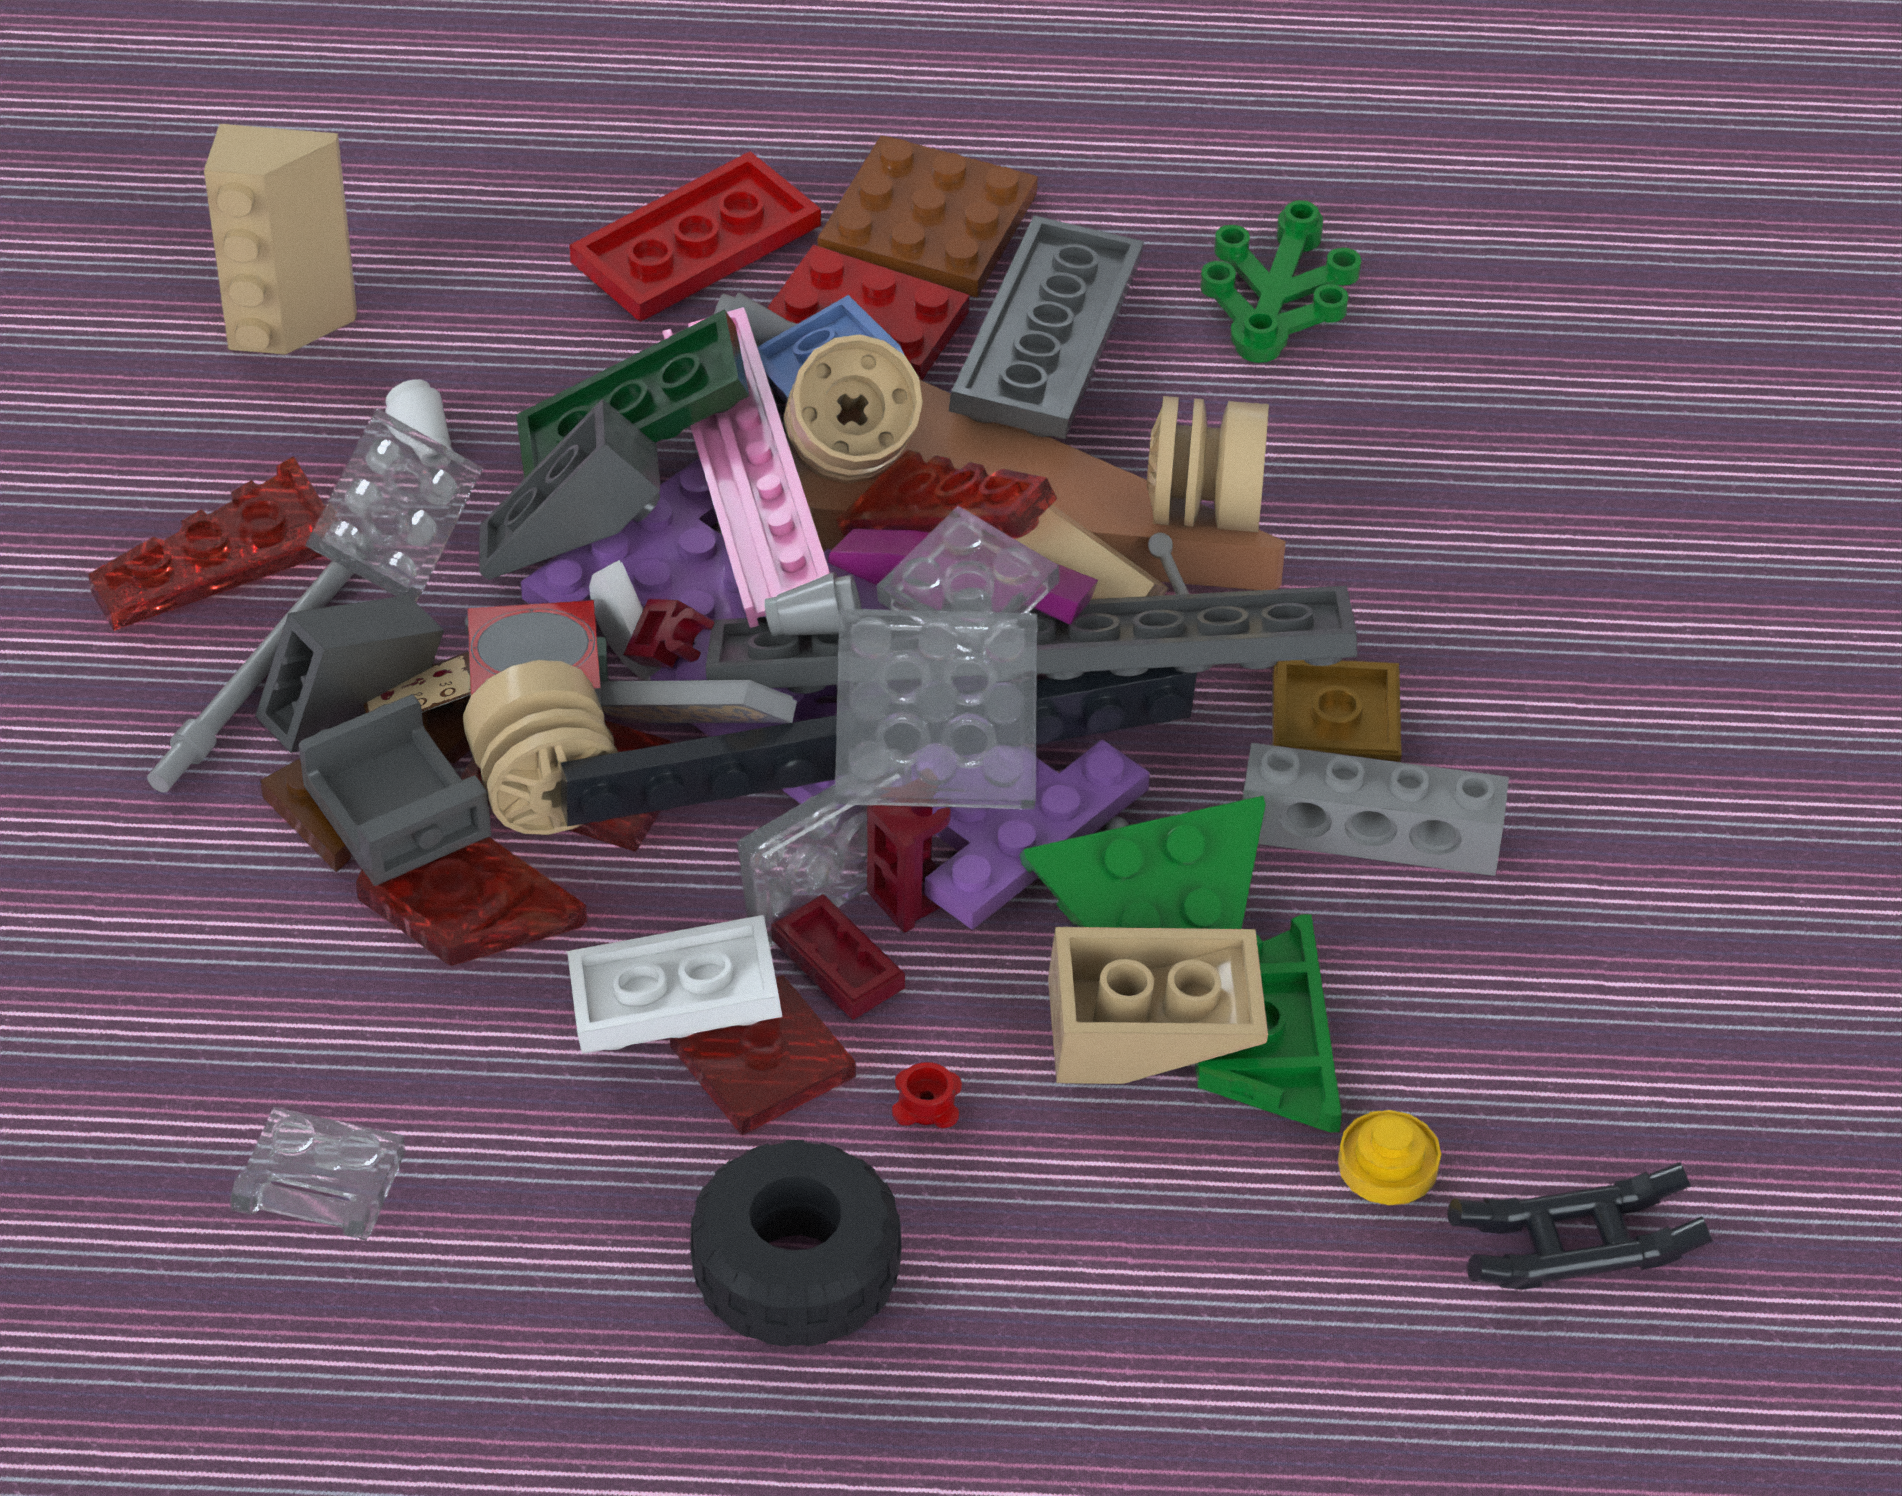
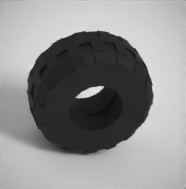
M786 1140L785 1143L761 1145L746 1151L745 1154L736 1157L732 1161L729 1160L715 1171V1175L706 1186H703L696 1199L694 1217L691 1218L690 1254L697 1288L699 1287L704 1297V1302L711 1312L727 1323L730 1329L747 1338L751 1337L767 1342L770 1345L788 1347L789 1345H806L807 1347L825 1344L844 1335L848 1336L862 1328L864 1323L881 1311L888 1302L889 1294L897 1282L902 1242L900 1214L897 1213L895 1197L888 1184L884 1183L873 1167L861 1158L858 1159L844 1152V1149L822 1142L821 1144L807 1143L804 1140ZM796 1235L815 1238L823 1242L811 1249L794 1251L777 1248L769 1244L781 1237Z

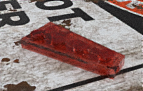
M294 456L277 465V475L264 483L257 485L251 480L231 492L232 501L207 515L200 509L181 520L182 527L180 531L165 540L151 537L90 572L88 578L91 592L113 631L342 550L341 530Z

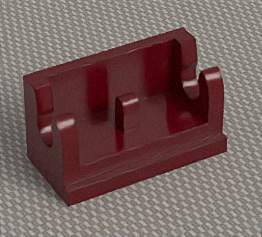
M928 775L867 805V893L903 933L915 928V921L941 908L927 896L922 895V883L925 882V878L936 870V864L931 859L932 836L948 826L951 819V809L948 807L938 809L932 815L933 799L938 795V786Z

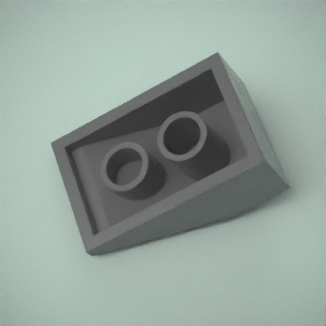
M602 399L480 524L479 573L490 580L618 534L632 519L635 522L642 521L655 508L660 499L659 492L661 489L657 445Z

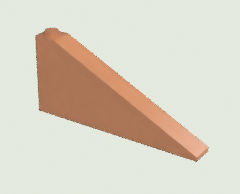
M921 380L919 381L923 404L918 425L906 448L892 467L873 479L844 484L821 478L800 463L790 447L823 552L828 548L832 550L853 529L914 530L976 539L998 545L1024 506L1033 496L1054 505L1160 582L1170 583V580L1160 559L1153 557L1149 552V539L1156 533H1165L1172 539L1173 550L1171 555L1184 584L1248 590L1278 589L1282 584L1286 541L1259 529L1258 532L1218 529L1215 520V510L1202 504L1200 505L1194 526H1184L1186 499L1171 498L1169 525L1153 524V510L1148 490H1146V479L1053 438L1035 436L1024 429L995 422L981 423L972 420L966 415L949 412L951 393ZM856 408L849 412L841 410L837 419L843 425L850 421L858 423L861 413Z

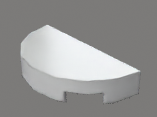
M620 560L592 575L589 589L591 600H594L595 616L610 647L624 665L638 677L650 681V676L662 667L641 666L623 655L643 608L623 563H620Z

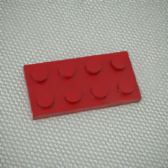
M749 151L570 244V262L633 317L642 322L820 227L821 208Z

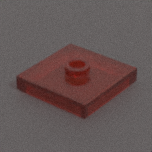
M784 975L776 978L783 1017L762 1020L752 1025H735L693 1033L683 1038H669L672 1050L741 1135L856 1077V1061Z

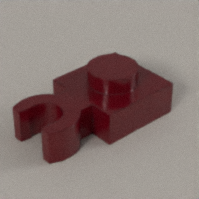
M648 599L623 655L641 666L673 668L675 661L680 657L688 662H694L701 655L700 651L693 648L696 636L704 629L712 630L715 622L679 600Z

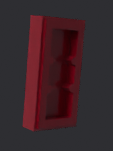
M824 894L771 924V940L852 1020L905 989V973Z

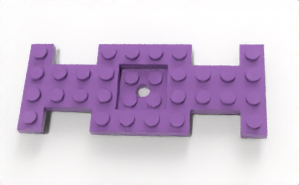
M698 458L660 485V499L655 508L642 521L635 522L632 519L618 534L559 554L521 581L522 599L528 604L591 600L589 585L592 575L620 560L643 609L648 599L679 600L712 620L747 618L723 536L711 528L718 522L700 459ZM829 548L823 552L826 562L831 551ZM827 563L830 573L835 571L838 577L851 575V573ZM853 575L860 597L862 612L915 609L892 592ZM702 630L694 640L693 648L701 652L698 660L688 662L680 657L675 661L673 668H661L650 676V681L707 680L706 661L711 630ZM981 677L955 678L950 684L937 687L923 686L916 681L890 682L888 686L876 690H861L853 687L852 684L826 685L824 689L818 692L807 694L791 692L788 690V687L772 689L793 697V700L797 701L793 723L1008 686V682L989 683L983 681ZM824 696H835L844 700L841 704L824 703L821 705L815 701ZM787 723L692 724L709 737ZM1102 739L1060 773L1024 748L1019 747L781 790L832 826L863 801L871 804L928 775L938 786V795L933 799L932 815L938 809L945 807L951 809V819L948 826L935 835L958 852L925 878V896L973 930L1038 878L1034 871L1029 874L1021 864L1019 854L1023 849L1095 833L1149 790L1150 772Z

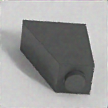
M409 595L288 613L255 717L290 753L298 752L299 743L302 740L316 735L322 730L335 727L366 714L364 703L431 668L444 629Z

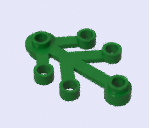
M1292 201L1280 212L1276 236L1280 245L1270 272L1266 270L1249 250V232L1238 225H1225L1216 231L1214 252L1223 261H1212L1202 267L1200 281L1202 293L1207 297L1215 299L1234 321L1231 325V341L1235 345L1237 353L1250 362L1265 363L1272 361L1280 355L1281 350L1287 345L1289 334L1322 322H1338L1347 314L1348 293L1338 285H1351L1359 279L1361 256L1358 252L1344 247L1333 249L1327 255L1326 265L1294 276L1302 252L1314 250L1320 245L1322 240L1323 217L1319 213L1318 208L1309 201ZM1236 272L1260 298L1256 309L1235 289ZM1314 293L1312 304L1280 313L1283 304Z

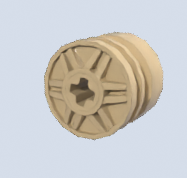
M865 335L837 337L813 350L797 373L784 413L787 441L800 463L821 478L844 484L869 481L890 469L906 448L918 425L923 404L919 377L904 354L884 340ZM856 408L860 411L861 416L858 423L850 421L843 425L837 419L841 410L849 412Z
M1163 396L1162 408L1153 429H1151L1146 490H1148L1153 510V524L1169 525L1171 498L1186 499L1184 526H1194L1201 501L1205 500L1214 501L1215 520L1218 529L1258 532L1269 404L1228 401L1220 428H1212L1207 426L1204 399L1194 398L1192 426L1177 425L1179 397Z
M535 660L511 666L487 679L471 695L463 713L465 735L475 763L481 769L482 783L488 792L490 806L493 813L504 826L523 834L550 835L580 826L567 827L561 809V762L618 753L614 746L613 736L605 725L604 713L593 684L581 669L562 661Z

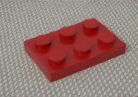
M813 245L767 307V309L784 319L798 324L849 295L900 345L904 355L918 375L919 380L922 381L969 313L970 295Z

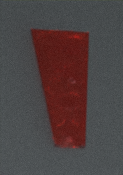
M907 450L836 519V522L844 537L853 529L914 530L969 539L987 536H1005L1007 539H1016L1033 531L1040 522L1039 517L1058 498L1047 477L1007 469H1000L988 475L982 464L972 462L967 463L961 469H956L950 458L935 455L929 461L924 462L920 452Z

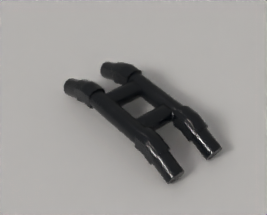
M1681 1161L1651 1174H1648L1646 1171L1629 1179L1616 1180L1613 1185L1522 1200H1518L1516 1197L1502 1200L1485 1198L1483 1201L1456 1198L1450 1202L1447 1212L1448 1221L1452 1226L1478 1228L1479 1231L1484 1233L1506 1234L1522 1231V1227L1527 1228L1536 1253L1524 1255L1505 1253L1504 1256L1473 1254L1468 1261L1467 1273L1472 1282L1498 1284L1501 1288L1525 1290L1542 1287L1543 1283L1634 1267H1639L1641 1270L1660 1267L1681 1259L1684 1253L1714 1242L1703 1216L1672 1229L1668 1226L1653 1233L1637 1235L1634 1240L1630 1237L1622 1214L1644 1210L1659 1204L1660 1199L1691 1187ZM1593 1216L1603 1245L1565 1251L1554 1222Z

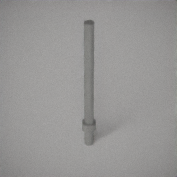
M353 536L201 714L196 719L186 720L171 737L170 750L147 775V780L154 789L163 793L168 792L191 764H199L203 761L217 743L215 735L270 672L288 613L324 608L371 554L372 548L367 540L360 536Z

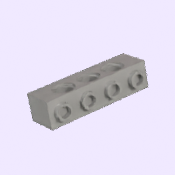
M1251 743L1243 800L1262 795L1264 797L1266 806L1258 842L1261 845L1496 876L1509 777Z

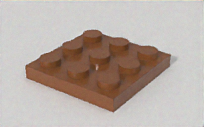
M880 135L819 234L818 246L978 298L1037 195L1038 176L1013 170L1009 167L964 157L956 153L918 145L903 139Z

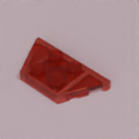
M490 837L376 886L372 884L363 869H361L356 880L357 898L359 901L450 967L575 930L587 923L586 904Z

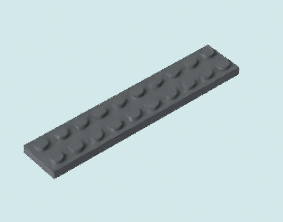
M1347 586L1091 599L1071 625L1024 603H1019L1005 620L976 606L947 607L941 614L927 608L862 612V625L849 627L848 634L786 636L783 634L773 637L766 617L757 618L759 626L753 628L749 627L747 618L713 620L715 623L710 633L706 661V679L751 680L769 688L788 687V690L791 692L807 694L818 692L824 689L826 685L852 684L857 689L876 690L888 686L890 682L916 681L923 686L937 687L950 684L955 678L981 677L983 681L989 683H1006L1017 679L1019 675L1045 674L1052 679L1067 680L1077 678L1085 671L1110 670L1111 673L1119 676H1136L1145 673L1148 668L1174 667L1181 672L1197 673L1209 670L1215 664L1239 663L1240 666L1248 669H1266L1276 665L1278 661L1304 660L1311 665L1327 666L1340 662L1342 658L1357 657V631Z

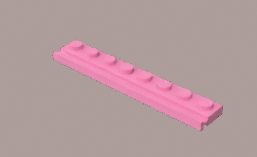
M742 307L727 313L736 325L750 396L739 401L728 411L715 413L690 427L749 627L753 628L759 626L757 618L766 616L765 599L777 597L778 594L827 575L830 571L745 308ZM704 319L688 323V326L690 327ZM671 329L662 331L664 339L672 336Z

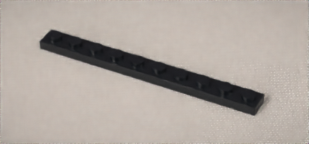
M1174 667L1148 668L1145 673L1136 676H1119L1111 673L1110 670L1084 672L1081 676L1073 679L1057 680L1049 678L561 762V809L568 827L1190 718L1197 673L1181 672Z

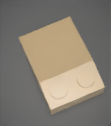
M1055 927L1048 985L1056 1083L1125 1084L1267 1042L1268 1029L1255 929Z

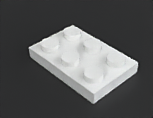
M764 915L567 951L577 1034L582 1054L601 1050H618L628 1045L671 1037L683 1038L693 1033L735 1025H752L762 1020L783 1017Z

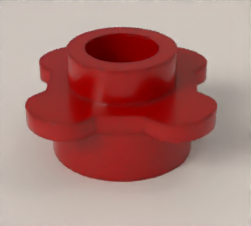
M932 1062L912 1065L897 1074L895 1077V1087L900 1091L899 1101L892 1106V1117L897 1123L904 1126H910L915 1122L922 1125L935 1124L939 1128H949L957 1123L959 1120V1109L954 1105L955 1096L962 1090V1081L957 1074L950 1072L942 1065Z

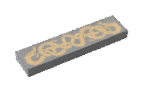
M751 680L600 681L603 713L627 723H792L797 703L796 700H793L792 696Z

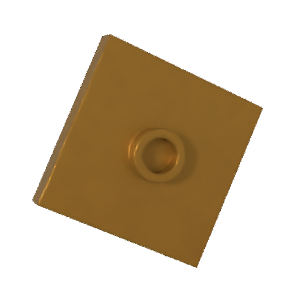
M1304 660L1278 661L1273 666L1272 745L1401 762L1399 663L1341 660L1333 665L1316 666L1308 664Z

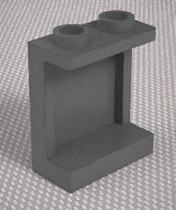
M414 695L379 706L375 710L322 730L299 743L304 787L374 886L491 836L487 790L476 775L465 780L459 777L423 726L421 704Z

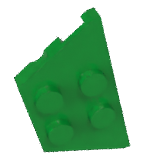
M1262 795L1023 849L1019 857L1021 864L1029 874L1034 871L1059 900L1056 905L1072 924L1080 927L1242 929L1266 804Z
M1301 914L1291 919L1290 930L1264 942L1256 935L1268 1029L1267 1042L1195 1063L1197 1087L1329 1133L1340 1132L1342 1112L1312 915Z

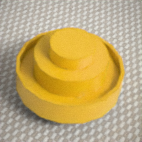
M1394 1110L1373 1111L1356 1118L1343 1132L1338 1155L1340 1174L1349 1188L1368 1201L1384 1205L1408 1204L1425 1196L1436 1182L1441 1160L1438 1138L1429 1126L1411 1114Z

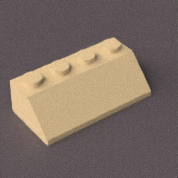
M219 124L204 168L228 350L286 355L355 321L357 315L338 133Z

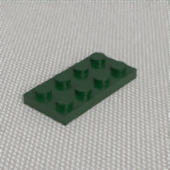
M724 309L516 414L524 479L602 399L649 439L657 443L661 440L674 438L685 428L715 413L728 411L739 401L749 397L750 394L736 325Z

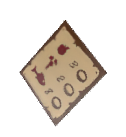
M469 651L437 662L428 670L364 703L366 713L409 695L416 697L421 704L422 712L471 695Z

